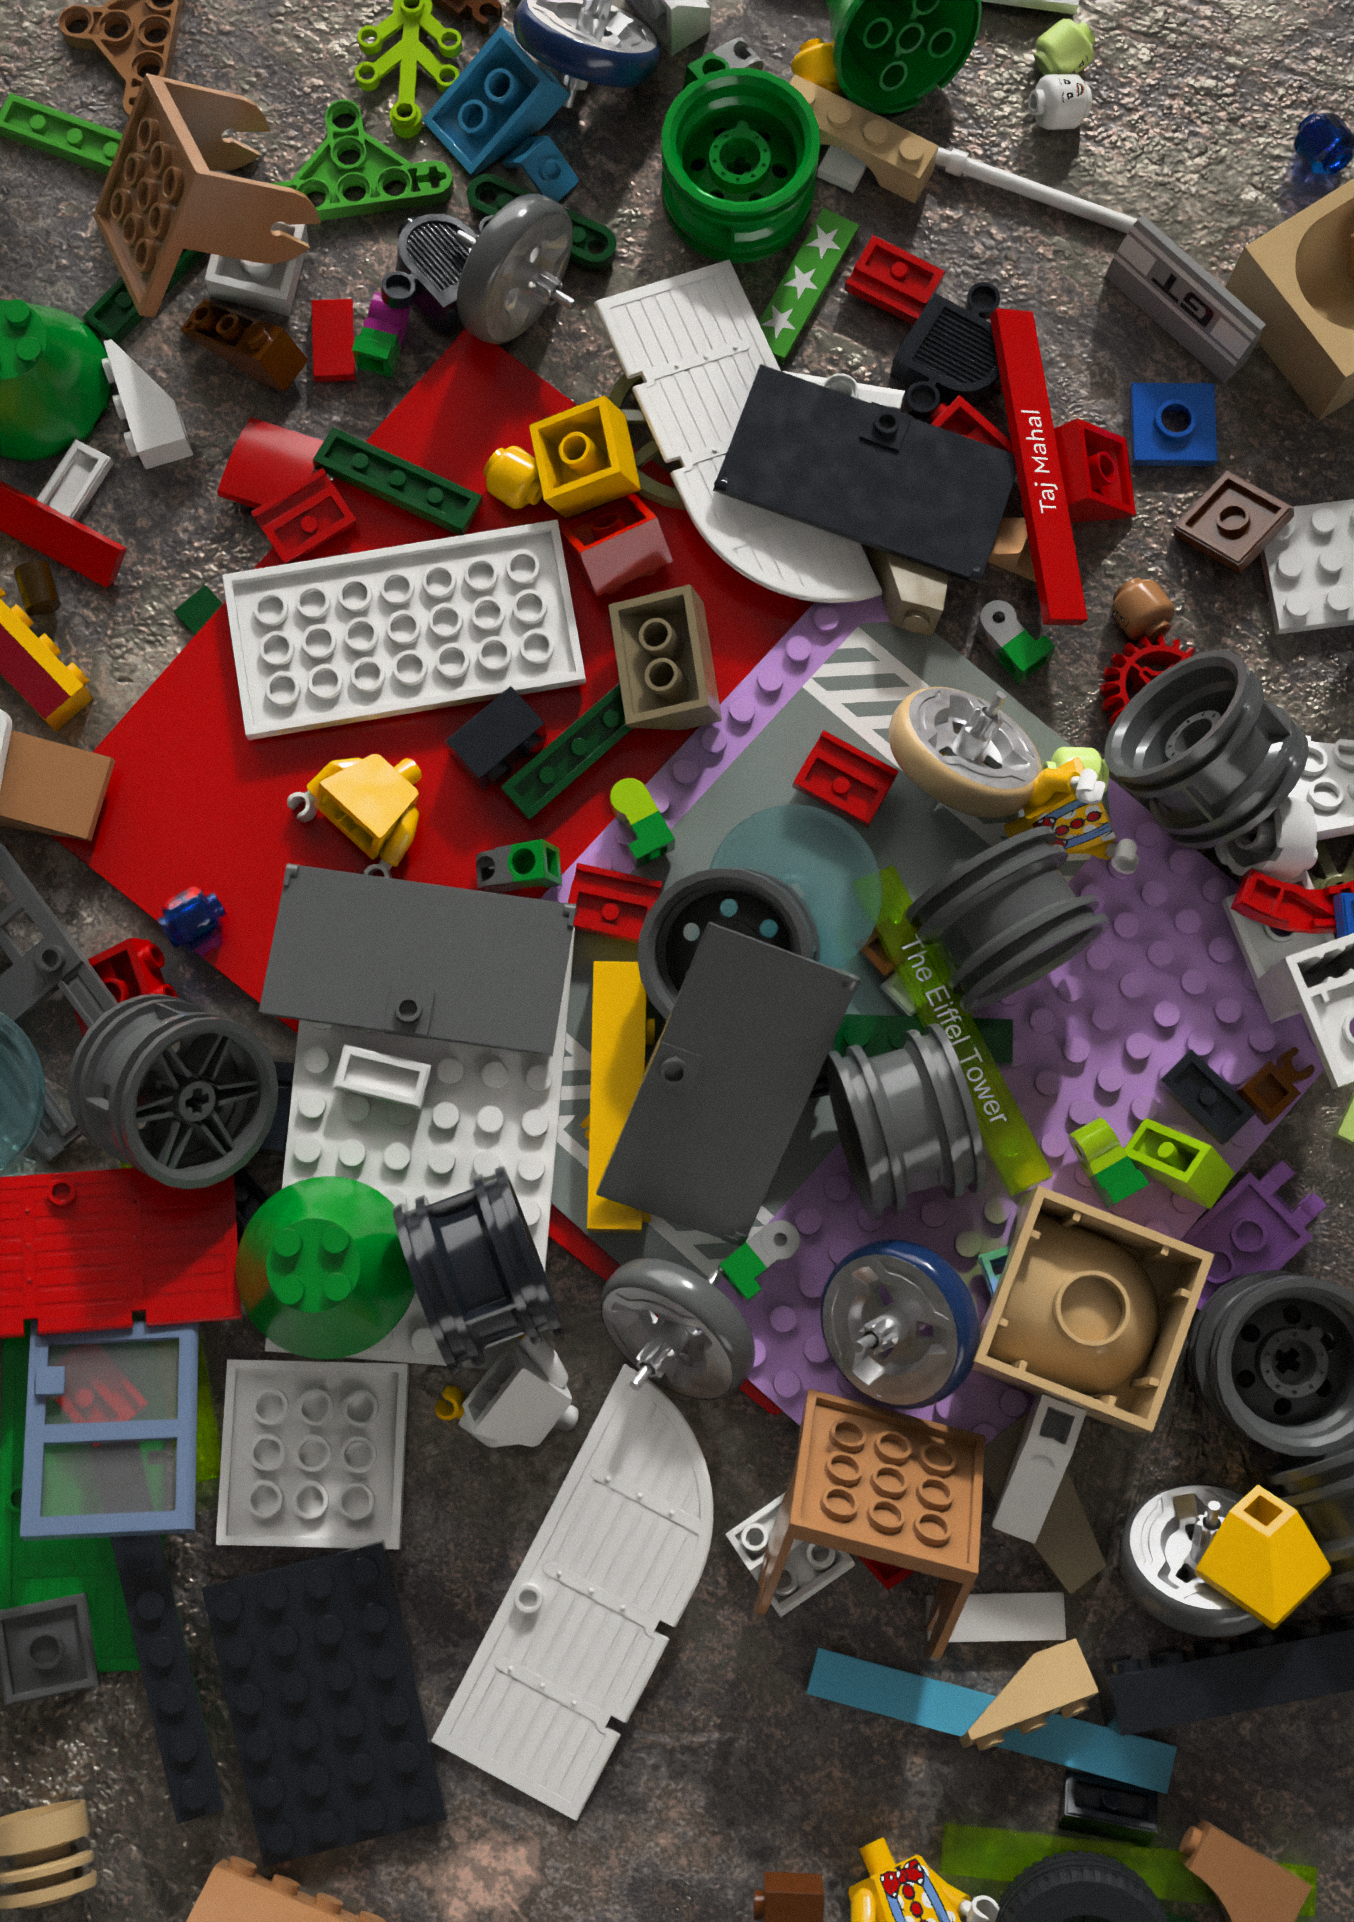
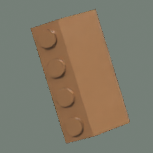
M231 1856L229 1861L222 1859L214 1866L186 1922H387L382 1917L370 1912L361 1911L358 1916L343 1910V1902L328 1894L317 1893L315 1898L298 1891L300 1884L288 1877L275 1874L273 1879L258 1874L255 1872L257 1869L255 1864L235 1856Z

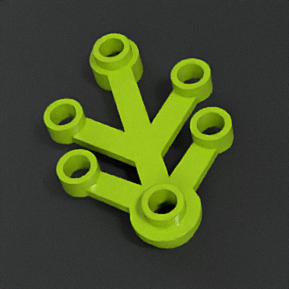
M394 0L393 13L376 27L371 25L362 27L357 34L360 50L364 54L374 55L380 52L385 40L403 28L401 41L374 63L362 62L355 69L358 87L364 91H372L379 86L382 78L401 64L398 102L392 106L389 117L392 130L402 138L416 136L423 127L421 109L415 104L417 65L419 64L436 81L437 88L442 93H445L459 76V71L456 67L449 64L443 65L419 41L420 29H422L438 43L440 53L447 58L458 56L463 48L460 33L452 28L446 29L432 16L433 6L431 0ZM411 5H418V6H417L416 8H414V9H409V8H407L408 6H411ZM369 37L376 38V41L373 43L364 42ZM448 40L456 41V44L453 46L444 45ZM366 73L374 75L368 80L361 78ZM445 76H452L454 78L453 81L448 83L441 81ZM403 113H412L409 117L406 118L399 116Z

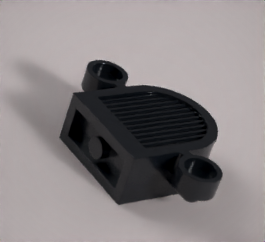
M427 214L405 220L397 232L399 240L395 271L386 274L382 280L381 298L383 302L394 309L407 308L413 302L439 332L459 322L457 291L470 248L456 240L455 237L457 232L462 230L471 237L476 238L494 215L487 216L481 220L478 234L461 220L444 214Z
M988 282L974 284L968 291L965 303L966 309L934 292L894 356L890 377L909 387L905 399V408L912 417L927 419L938 408V404L945 402L949 406L959 395L972 407H975L989 399L993 393L997 396L1003 393L991 323L986 321L990 319V315L998 308L1000 303L999 290L993 284Z

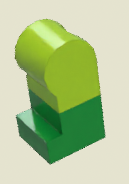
M634 778L618 781L611 790V809L617 820L627 825L635 840L628 844V854L636 869L675 850V839L645 785Z
M1102 1117L1096 1118L1068 1135L1070 1144L1081 1162V1167L1106 1209L1149 1185L1141 1170L1135 1168L1124 1151L1113 1129Z

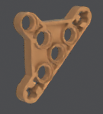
M109 0L100 7L71 5L66 7L58 17V26L65 42L75 48L98 51L125 85L123 108L128 119L144 79L139 76L144 66L156 65L160 67V72L157 76L170 79L185 0H173L171 5L164 8L155 6L153 4L154 0ZM82 19L89 23L87 29L82 33L74 34L68 31L69 25L75 20ZM116 24L128 27L127 33L123 37L111 38L107 35L108 30ZM155 29H162L167 32L166 38L159 43L147 41V35Z

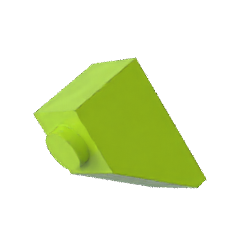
M1147 1118L1143 1120L1124 1148V1151L1134 1165L1177 1195L1210 1210L1235 1174L1211 1145Z

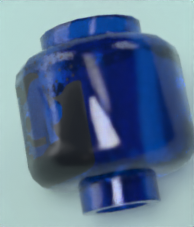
M1324 112L1319 115L1313 113L1299 124L1293 147L1310 172L1317 175H1333L1344 169L1352 160L1354 155V134L1338 114L1334 112Z

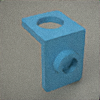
M549 136L528 137L502 161L505 168H522L538 192L556 202L562 199L579 181L577 175Z

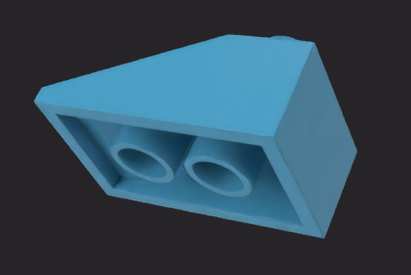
M500 26L422 121L472 176H476L542 128L570 97L571 93L544 63L534 58L521 47L513 33Z

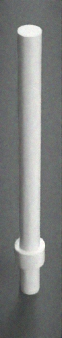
M938 147L935 164L946 167L945 172L958 177H961L962 174L971 176L1128 234L1137 221L1133 217L968 158L969 153L956 148L949 151Z

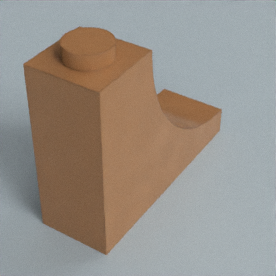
M1202 1818L1197 1827H1189L1182 1838L1179 1848L1182 1855L1179 1861L1207 1884L1221 1908L1225 1922H1295L1312 1889V1886L1300 1876Z

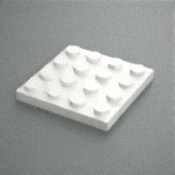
M227 1359L216 1545L355 1548L384 1540L386 1549H401L409 1364Z

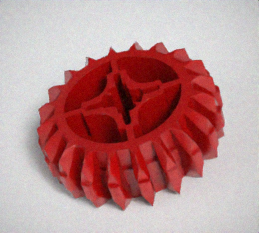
M1162 634L1156 637L1153 646L1148 638L1144 636L1139 639L1137 647L1129 642L1122 649L1123 655L1114 654L1110 660L1112 667L1105 668L1102 674L1106 683H1103L1099 689L1100 695L1108 697L1101 705L1102 711H1114L1108 720L1109 726H1113L1119 714L1130 702L1126 692V681L1132 685L1130 689L1137 694L1146 684L1163 672L1154 671L1145 665H1159L1168 669L1178 662L1192 657L1196 652L1195 646L1183 652L1179 649L1181 645L1180 638L1174 639L1171 646H1167Z

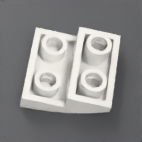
M785 1493L726 1533L727 1538L757 1583L766 1547ZM794 1539L771 1601L780 1618L854 1567L853 1559L846 1552Z

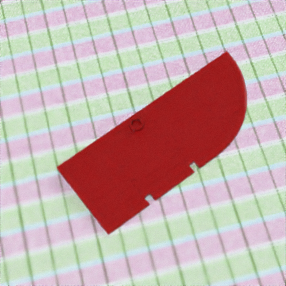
M135 1168L0 1177V1339L25 1337L24 1321L38 1320L37 1333L38 1336L133 1328L132 1312L146 1311L147 1327L242 1319L241 1298L236 1278L238 1238L234 1174L226 1180L211 1186L194 1189L167 1186Z

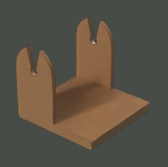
M145 73L93 213V217L140 316L156 317L183 248L263 264H280L294 259L310 249L308 243L281 230H270L271 226L276 222H284L286 225L321 224L316 208L304 193L289 187L209 170L231 171L246 166L261 156L257 150L231 137H221L226 129H234L236 132H271L264 113L254 101L241 95Z
M808 1389L804 1400L795 1467L766 1547L757 1583L761 1587L753 1609L754 1613L762 1616L767 1613L794 1539L940 1577L926 1630L932 1633L924 1653L927 1660L939 1661L978 1575L985 1435Z

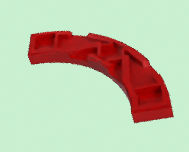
M1251 868L1243 874L1230 909L1267 926L1290 932L1307 934L1336 933L1333 896L1339 893H1354V880L1340 885L1325 887L1324 889H1304L1302 886L1282 882Z

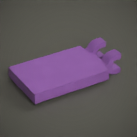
M1283 1160L1279 1163H1274L1259 1180L1251 1172L1246 1173L1181 1238L1180 1241L1215 1254L1196 1306L1198 1312L1219 1287L1237 1276L1251 1272L1280 1270L1313 1238L1304 1227L1327 1205L1315 1193H1312L1311 1195L1307 1194L1292 1209L1275 1192L1295 1174Z

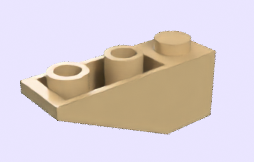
M1075 1638L1034 1653L959 1739L962 1748L977 1744L979 1751L986 1750L1004 1742L1003 1733L1019 1728L1021 1735L1028 1734L1046 1726L1047 1721L1045 1717L1061 1712L1063 1718L1067 1719L1088 1710L1087 1701L1093 1698L1099 1690L1077 1639Z

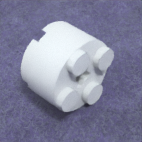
M1287 796L1275 811L1250 831L1229 842L1215 846L1216 855L1220 862L1227 865L1232 870L1231 872L1236 875L1243 876L1245 872L1253 868L1277 880L1293 879L1303 870L1312 868L1318 858L1316 849L1317 824L1314 817V809L1307 802Z

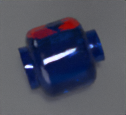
M193 886L165 901L162 905L163 916L159 917L158 921L175 948L182 946L188 951H193L223 933V924L220 918L227 915L215 892L206 896L202 889Z

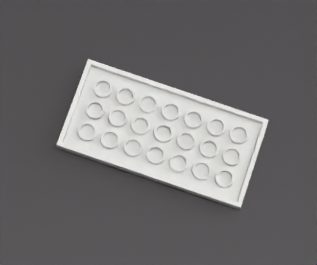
M558 520L222 575L245 734L248 740L493 700L510 686L519 695L586 684Z

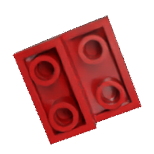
M250 417L227 462L217 490L218 496L253 508L260 507L318 471L314 468L313 458L324 441Z

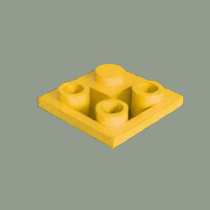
M1257 1485L1228 1512L1197 1565L1195 1575L1265 1625L1275 1630L1331 1575L1332 1568L1299 1512L1260 1485Z

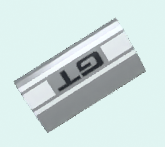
M1144 215L1137 219L1126 235L1105 275L1108 280L1223 383H1226L1247 362L1266 326L1260 318Z

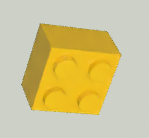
M605 395L529 425L544 501L565 518L641 490L626 416Z

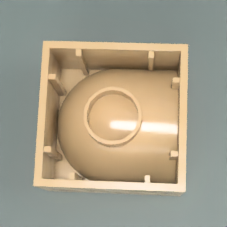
M1354 178L1246 245L1225 287L1266 324L1258 339L1259 344L1318 421L1354 399V280L1348 276L1350 234L1354 233Z
M1038 1185L1023 1195L1015 1213L1017 1214V1225L997 1288L980 1325V1341L971 1370L1033 1395L1044 1394L1087 1411L1086 1416L1126 1432H1153L1215 1254Z

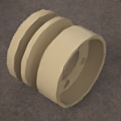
M78 1799L52 1803L0 1817V1858L12 1857L13 1863L0 1869V1884L16 1883L15 1886L0 1891V1909H34L68 1900L74 1894L87 1890L98 1883L96 1870L84 1869L74 1871L75 1867L92 1861L94 1859V1851L87 1849L71 1850L70 1842L80 1839L90 1832L86 1800Z

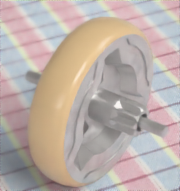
M928 687L908 695L894 711L888 731L891 751L898 765L908 778L930 796L925 804L928 809L935 810L940 802L968 815L982 818H1001L1017 813L1028 804L1033 792L1035 778L1042 771L1041 760L1035 745L1026 732L1011 717L1000 710V707L1007 698L1005 693L997 691L989 703L982 698L961 690L948 687ZM983 762H987L990 765V767L985 765Z

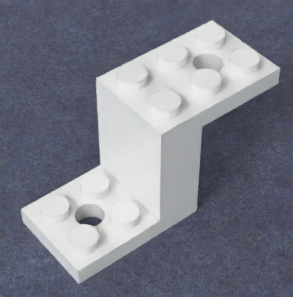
M1303 870L1293 879L1280 880L1302 886L1304 889H1314L1307 870ZM1236 894L1224 898L1221 903L1270 1023L1302 1013L1332 1088L1336 1089L1353 1083L1354 1037L1350 1033L1349 1025L1354 1018V933L1336 940L1333 933L1307 934L1291 932L1289 936L1280 937L1271 931L1270 926L1249 919L1230 909Z

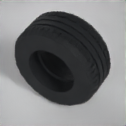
M1076 1850V1853L1065 1851L1062 1855L1054 1853L1051 1857L1047 1855L1042 1858V1861L1039 1862L1037 1860L1032 1863V1866L1025 1867L1022 1870L1023 1873H1018L1014 1877V1881L1008 1884L1007 1890L1000 1896L1001 1901L997 1902L999 1913L995 1922H1061L1073 1916L1093 1915L1105 1918L1111 1922H1168L1163 1907L1157 1896L1154 1895V1891L1141 1876L1138 1877L1136 1871L1129 1869L1123 1862L1118 1863L1117 1859L1112 1857L1107 1858L1106 1855L1101 1853L1097 1855L1090 1851L1083 1853V1851Z

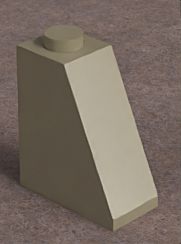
M865 545L873 572L882 590L881 596L891 625L907 629L910 632L932 636L943 612L949 574Z

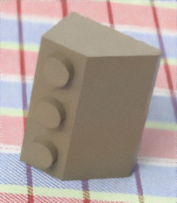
M686 585L609 604L626 725L633 728L685 730L722 721L704 602L693 587Z

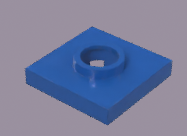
M1214 383L1131 384L1129 396L1132 466H1215L1218 460ZM1182 410L1188 415L1189 427L1182 432H1172L1166 429L1161 421V414L1163 412L1173 411L1179 413Z

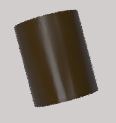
M43 560L29 561L14 569V576L27 615L42 614L44 616L60 608V598L48 562Z

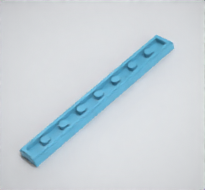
M818 1646L806 1693L809 1695L960 1737L964 1735L996 1697L991 1694ZM1059 1713L1045 1717L1047 1725L1031 1733L1021 1735L1019 1728L1003 1733L1005 1741L996 1745V1747L1165 1794L1168 1792L1177 1747L1139 1735L1129 1734L1121 1736L1106 1726L1074 1717L1064 1719L1062 1714Z

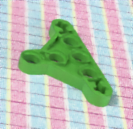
M343 99L333 102L327 108L325 121L328 137L291 181L270 183L295 189L306 196L311 192L323 193L326 196L324 203L315 207L320 221L440 204L446 202L454 192L453 176L450 168L445 163L440 161L410 163L367 134L364 130L359 107L354 102ZM341 114H350L355 118L354 124L346 129L336 127L334 120ZM346 150H355L361 154L359 161L352 165L341 163L339 157ZM432 177H439L440 187L432 188L430 184ZM412 179H417L419 189L417 192H414ZM399 180L406 185V189L400 195L391 196L384 191L386 184ZM352 186H360L366 190L365 196L356 202L347 200L344 197V193Z

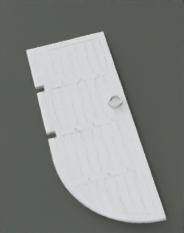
M730 259L595 301L594 306L627 379L641 375L644 381L643 384L632 388L633 393L664 462L680 461L682 468L672 471L670 475L690 519L714 552L746 578L771 591L788 597L820 603H846L882 595L881 587L859 542L713 491L714 482L718 477L760 364L781 371Z
M626 1364L623 1365L431 1742L573 1820H578L621 1736L619 1732L606 1725L611 1716L624 1723L628 1722L669 1642L668 1637L656 1632L655 1629L660 1620L676 1628L702 1576L713 1532V1495L710 1476L701 1447L692 1429L673 1402L649 1379L646 1380L639 1391L632 1389L629 1384L638 1371Z

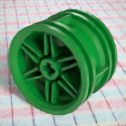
M726 68L708 73L690 83L674 99L666 113L661 132L662 206L668 223L680 240L695 252L712 260L723 262L730 259L731 263H752L772 257L787 248L801 234L811 215L820 151L819 125L814 111L802 93L790 83L762 70Z

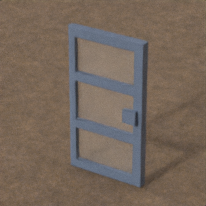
M146 1311L132 1312L133 1328L38 1336V1320H31L20 1538L22 1541L187 1534L195 1532L199 1323L147 1327Z

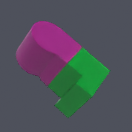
M377 291L374 293L369 306L368 317L365 318L360 336H356L352 348L358 369L393 377L409 320L410 306L404 309L391 308L383 302L381 292ZM370 358L375 359V360H379V361H382V362H374V361H372Z

